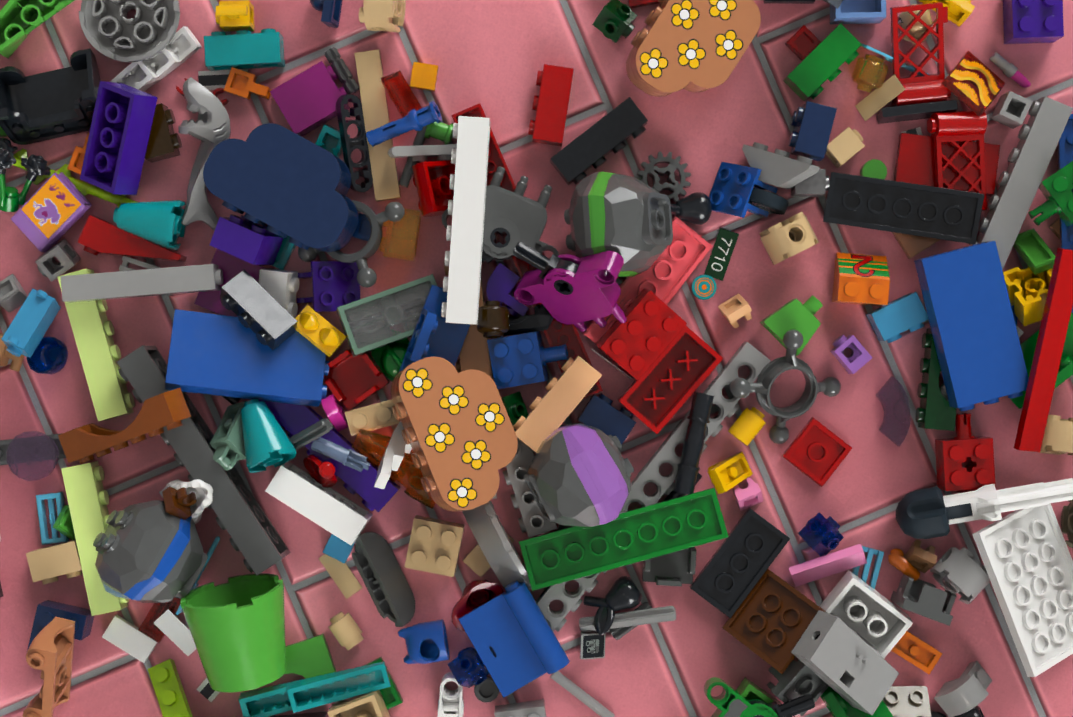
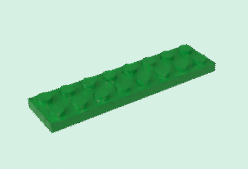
M710 488L620 513L616 519L607 524L592 527L573 526L519 541L531 588L534 591L728 538V533L715 488Z

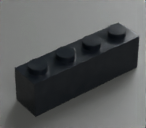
M629 97L550 158V162L568 185L572 182L576 185L587 177L585 172L592 166L594 169H597L607 161L605 156L613 151L616 154L626 146L624 141L631 136L635 139L646 131L644 126L648 120Z

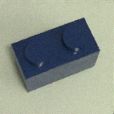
M602 393L599 397L593 395L578 417V420L585 425L602 430L606 435L611 434L612 437L616 435L622 445L636 424L632 420L634 414L623 407L620 410L615 409L611 406L613 401Z

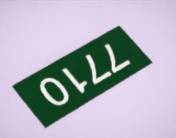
M720 228L704 275H709L723 281L739 234Z

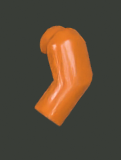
M898 548L892 549L890 555H888L889 563L904 575L913 578L914 581L918 580L920 572L904 558V552Z

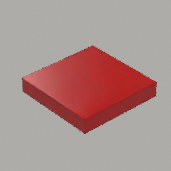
M811 417L783 453L782 457L822 487L848 455L852 447L815 418Z

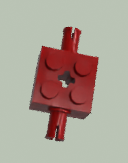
M971 413L956 414V436L948 439H935L937 487L943 491H957L960 493L975 491L988 484H995L996 488L993 438L972 436ZM968 460V465L965 468L962 467V463Z

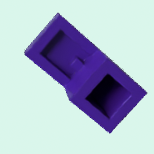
M499 263L487 282L486 292L488 300L500 301L501 305L503 303L506 304L510 314L515 318L519 314L524 316L529 308L510 295L521 278Z

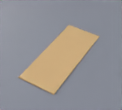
M894 74L855 107L863 119L867 121L902 93L905 88Z
M326 554L319 558L346 599L362 589V586L346 563L344 564Z

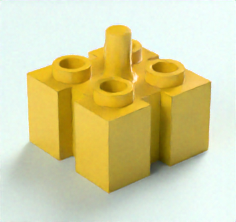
M1015 267L1003 272L1011 306L1014 305V314L1023 326L1042 320L1053 268L1036 275L1029 267L1023 270Z

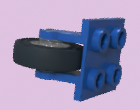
M721 162L709 195L712 211L742 218L745 217L747 211L768 218L769 212L784 215L789 202L776 194L777 188L758 180L761 173L760 169Z

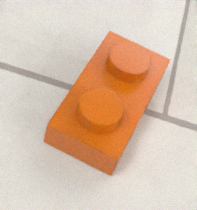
M908 631L891 650L927 674L931 673L942 656L940 651Z

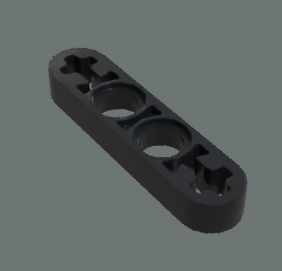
M344 94L336 102L344 163L348 166L351 174L350 188L357 192H366L371 188L373 178L362 104L357 96ZM348 101L353 103L350 112L344 109V105L348 104ZM356 116V120H345V117ZM351 124H355L358 128V134L354 138H350L347 134V128ZM355 149H359L362 154V158L358 163H354L351 160V153ZM353 167H363V170L358 169L359 171L353 170ZM359 175L365 179L364 182H361V186L355 183L359 179Z

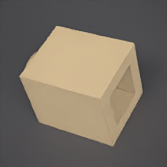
M848 127L828 143L825 155L838 168L865 147L862 143L863 138L857 130H851Z

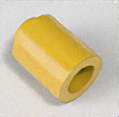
M752 407L751 410L745 408L728 432L748 446L766 422L763 420L765 415L755 407Z

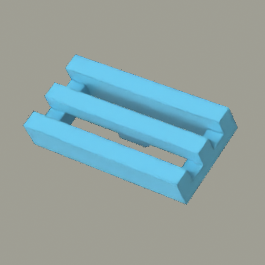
M63 492L36 495L42 545L69 541V538L60 533L59 537L58 531L53 528L57 520L54 498H56L59 516L63 506H65ZM44 499L48 500L49 519L52 532V538L50 539L48 535Z
M862 546L863 551L867 552V564L864 565L861 576L864 582L867 581L873 554L876 555L869 586L875 589L884 552ZM860 566L852 569V573L858 576Z

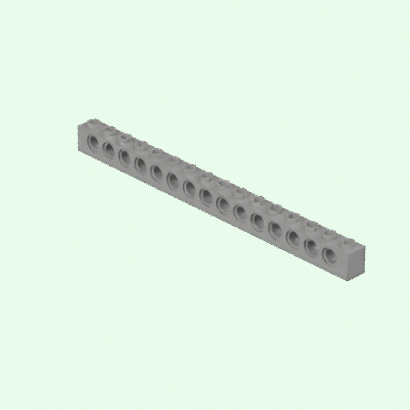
M744 342L703 392V394L714 396L713 404L717 405L719 413L716 417L709 418L710 423H707L702 453L707 447L705 442L710 436L715 437L723 426L720 423L726 416L730 418L739 407L736 403L740 398L734 395L729 399L724 398L722 395L723 387L728 384L731 385L734 379L740 378L738 376V369L742 365H746L749 368L750 374L746 380L749 383H753L763 368L771 361L748 342ZM690 410L631 482L630 494L620 513L627 512L628 506L632 502L640 503L641 508L659 503L658 501L663 494L668 496L674 489V481L678 470L677 464L681 462V457L675 454V447L684 442L690 420L687 419ZM663 463H670L672 465V472L668 476H662L659 473V467ZM648 482H653L657 486V490L653 495H646L643 492V488ZM600 573L574 579L579 583V588L574 592L566 590L565 584L567 582L549 586L536 600V603L552 631L556 630L558 632L567 621L565 616L570 610L572 612L577 610L582 603L581 596L585 591L590 593L598 583L596 578ZM556 599L562 601L564 604L563 608L559 611H553L549 607L551 601Z

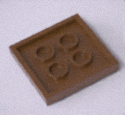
M767 569L722 628L783 674L796 657L791 653L817 612L819 610L826 611Z

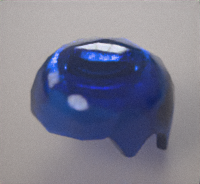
M43 337L31 358L27 357L30 369L38 374L52 375L60 372L68 359L67 346L63 341L55 337Z

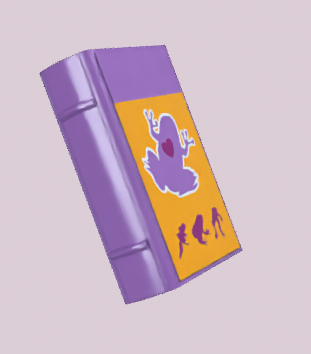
M63 172L60 174L54 173L15 213L11 220L39 251L45 253L54 244L58 243V240L79 218L84 216V213L92 204Z

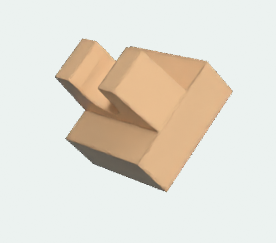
M739 293L718 306L721 314L734 328L739 327L737 320L744 316L747 321L752 319L750 313L752 309Z

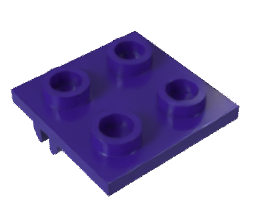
M311 261V272L298 273V278H312L313 297L296 298L297 303H312L313 310L316 312L336 311L337 307L360 300V285L357 282V273L359 271L357 263Z

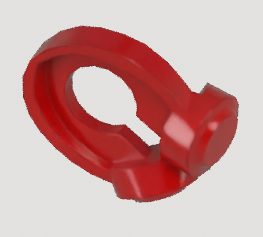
M308 455L304 458L303 463L307 472L323 488L332 487L338 482L336 475H334L335 466L331 462H321L314 455Z

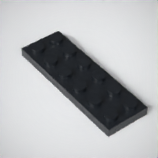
M831 172L823 222L976 244L984 194Z

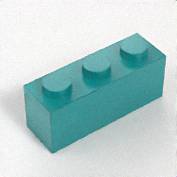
M262 29L261 33L239 30L234 35H226V32H212L211 36H204L205 66L210 71L231 70V67L237 69L285 67L283 36L276 32L275 29Z

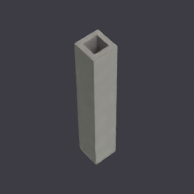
M216 264L60 276L62 302L70 303L219 291L220 284L224 282L223 271Z

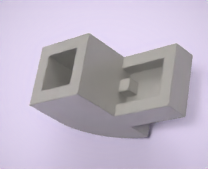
M978 661L972 662L960 678L944 683L934 699L948 717L961 715L976 707L988 696L989 693L986 689L992 682V679Z

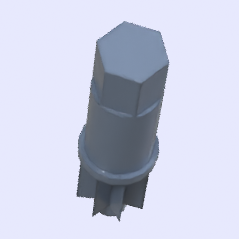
M321 437L314 440L311 446L312 450L359 472L363 471V469L368 470L371 464L367 462L368 457Z

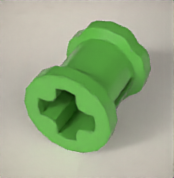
M434 122L427 125L425 138L429 139L432 137L443 141L445 144H450L453 137V123L448 125L442 122Z

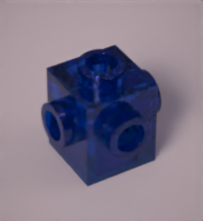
M821 513L811 518L798 533L820 557L827 555L831 550L835 549L844 538L838 531L840 525L831 516L826 519Z
M473 647L461 650L458 653V657L448 663L456 681L463 687L470 688L473 685H479L490 674Z

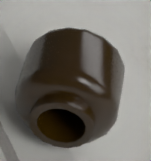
M486 301L485 306L479 307L477 331L482 333L484 338L504 337V333L510 329L509 309L502 306L500 301Z

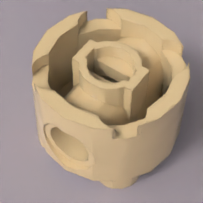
M364 0L363 7H360L359 21L365 23L367 30L400 32L401 30L398 26H403L406 0Z
M803 212L759 233L773 265L819 243Z
M1048 415L1039 453L1061 455L1068 452V455H1073V418L1061 419V416Z

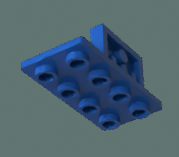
M431 285L399 372L416 361L433 356L444 358L455 367L470 325L446 323V318L441 317L442 302H447V292H443V288Z

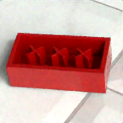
M685 325L638 381L635 380L618 401L654 433L658 434L723 360V357Z

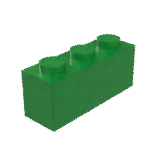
M840 23L783 81L803 101L809 96L814 100L824 90L821 85L827 79L832 82L842 72L839 67L844 62L849 65L859 55L856 50L862 44Z

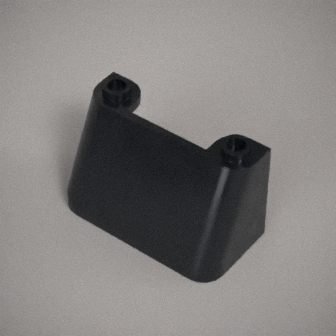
M91 48L74 52L70 57L71 67L27 77L19 69L12 66L0 69V126L13 143L27 145L90 131L101 81L96 58Z

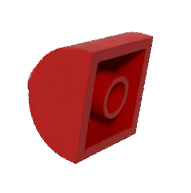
M451 160L427 161L413 165V183L417 188L419 197L418 207L422 212V216L442 215L448 209V201L453 200L454 190L449 188L450 174H455V164H451Z

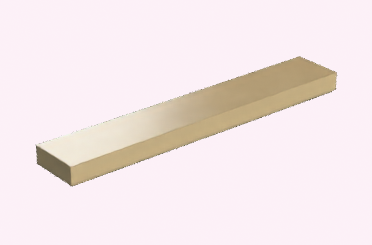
M379 49L354 53L366 132L390 123ZM389 139L374 147L367 140L375 201L401 198L396 160L388 155V150L394 147L393 139Z

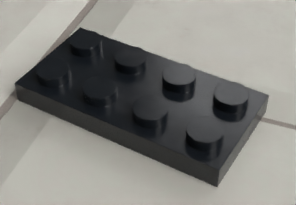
M748 508L730 532L728 538L724 540L691 584L690 588L731 618L790 538L752 509Z

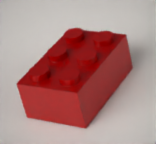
M645 288L624 311L627 321L620 323L619 320H616L595 344L637 381L687 324L651 290Z

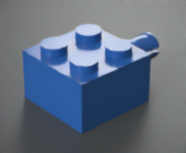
M541 331L487 340L493 378L497 389L548 381L547 363L568 360L566 344L544 348Z

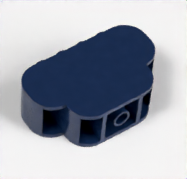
M274 123L260 125L249 134L246 141L240 139L224 140L214 147L205 163L203 170L205 185L213 195L224 200L223 206L242 215L246 212L244 215L246 219L262 226L268 224L266 228L268 231L284 238L290 236L288 241L300 248L308 250L311 247L323 252L338 251L349 243L358 226V210L353 201L346 197L351 185V174L348 166L329 151L281 125Z

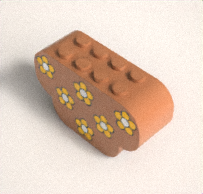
M658 0L661 3L660 6L652 10L644 21L647 24L646 28H643L641 32L638 31L631 42L633 48L626 61L627 75L636 87L655 97L667 96L681 89L690 92H703L723 84L729 78L759 30L761 15L757 4L753 0Z
M427 357L410 364L400 371L392 382L391 397L394 403L392 411L396 420H401L404 428L401 430L405 443L407 445L410 444L414 452L411 454L412 461L416 468L421 469L423 474L421 483L424 490L430 492L434 502L447 511L471 510L486 504L498 491L500 482L498 470L507 466L514 459L518 449L515 430L495 382L489 375L480 370L469 369L458 373L453 364L441 357Z

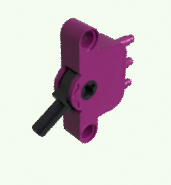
M517 243L513 254L537 268L523 274L514 292V297L518 302L524 305L542 303L554 319L563 324H574L581 332L587 330V326L584 323L589 320H594L596 324L604 328L607 325L604 317L611 315V313L620 323L627 321L623 310L617 304L621 289L616 279L624 264V259L619 253L604 251L581 258L570 254H561L559 256L553 254L549 259L524 243Z

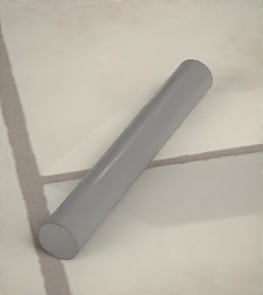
M559 671L551 674L550 678L601 717L615 716V714Z

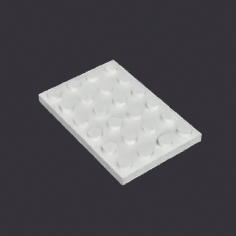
M1051 503L1044 506L1016 510L1003 517L1002 520H997L973 533V538L1027 677H1036L1073 654V560Z

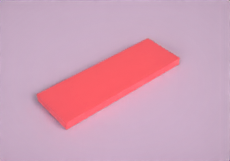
M673 215V240L671 245H668L648 270L633 277H625L619 285L621 294L617 304L624 312L645 288L651 290L668 305L713 246L677 216ZM612 314L606 321L607 325L604 328H601L592 320L588 324L587 330L582 332V334L596 344L617 319Z

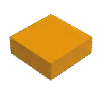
M413 62L410 88L435 92L438 65Z

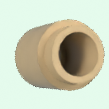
M341 611L330 619L332 624L328 628L342 647L345 646L347 650L353 648L364 639L361 635V629L350 613L344 615Z

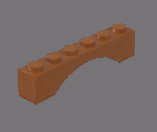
M177 388L146 399L135 420L122 431L105 429L91 423L58 435L68 464L79 460L81 465L94 460V454L99 458L112 453L110 449L112 447L114 451L128 447V441L135 444L146 440L145 434H149V437L164 433L163 427H167L168 431L183 425L181 420L189 418L191 415L181 388Z

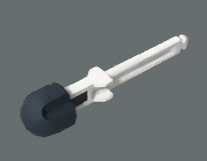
M1073 478L996 490L995 484H988L975 491L943 496L941 489L938 487L915 490L906 494L898 503L896 520L902 531L915 539L947 536L950 532L949 525L981 519L997 521L1002 520L1001 513L1073 500Z

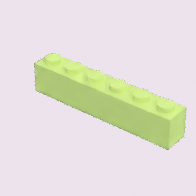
M86 268L61 276L93 274L94 270ZM57 276L61 288V277ZM106 300L65 302L98 421H105L134 413L133 407L135 402L133 395L130 392L128 393L126 386L128 382L121 377L118 371L120 367L117 362L121 359V352L118 345L114 344L112 335L115 332L113 324L110 320L108 321L105 312L108 310Z
M98 461L62 468L61 471L91 616L122 610L128 606L127 602H129V599L115 597L108 593L95 566L98 551L93 546L94 540L101 532L105 533L109 525L106 523L109 517L107 507L109 495L103 488V468L99 466Z

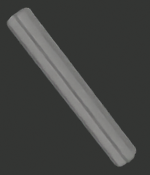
M674 606L615 613L610 629L674 621L677 616ZM595 616L579 619V628L582 632L596 631L594 627Z

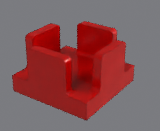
M351 349L346 350L329 362L328 376L324 375L326 385L348 411H351L390 383L369 352L353 357Z

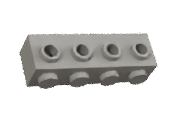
M517 438V453L514 459L506 466L507 470L503 471L507 486L512 484L515 493L510 495L514 509L519 508L522 518L518 519L522 533L527 532L528 537H533L557 529V524L545 519L523 477L527 473L535 455L530 448Z

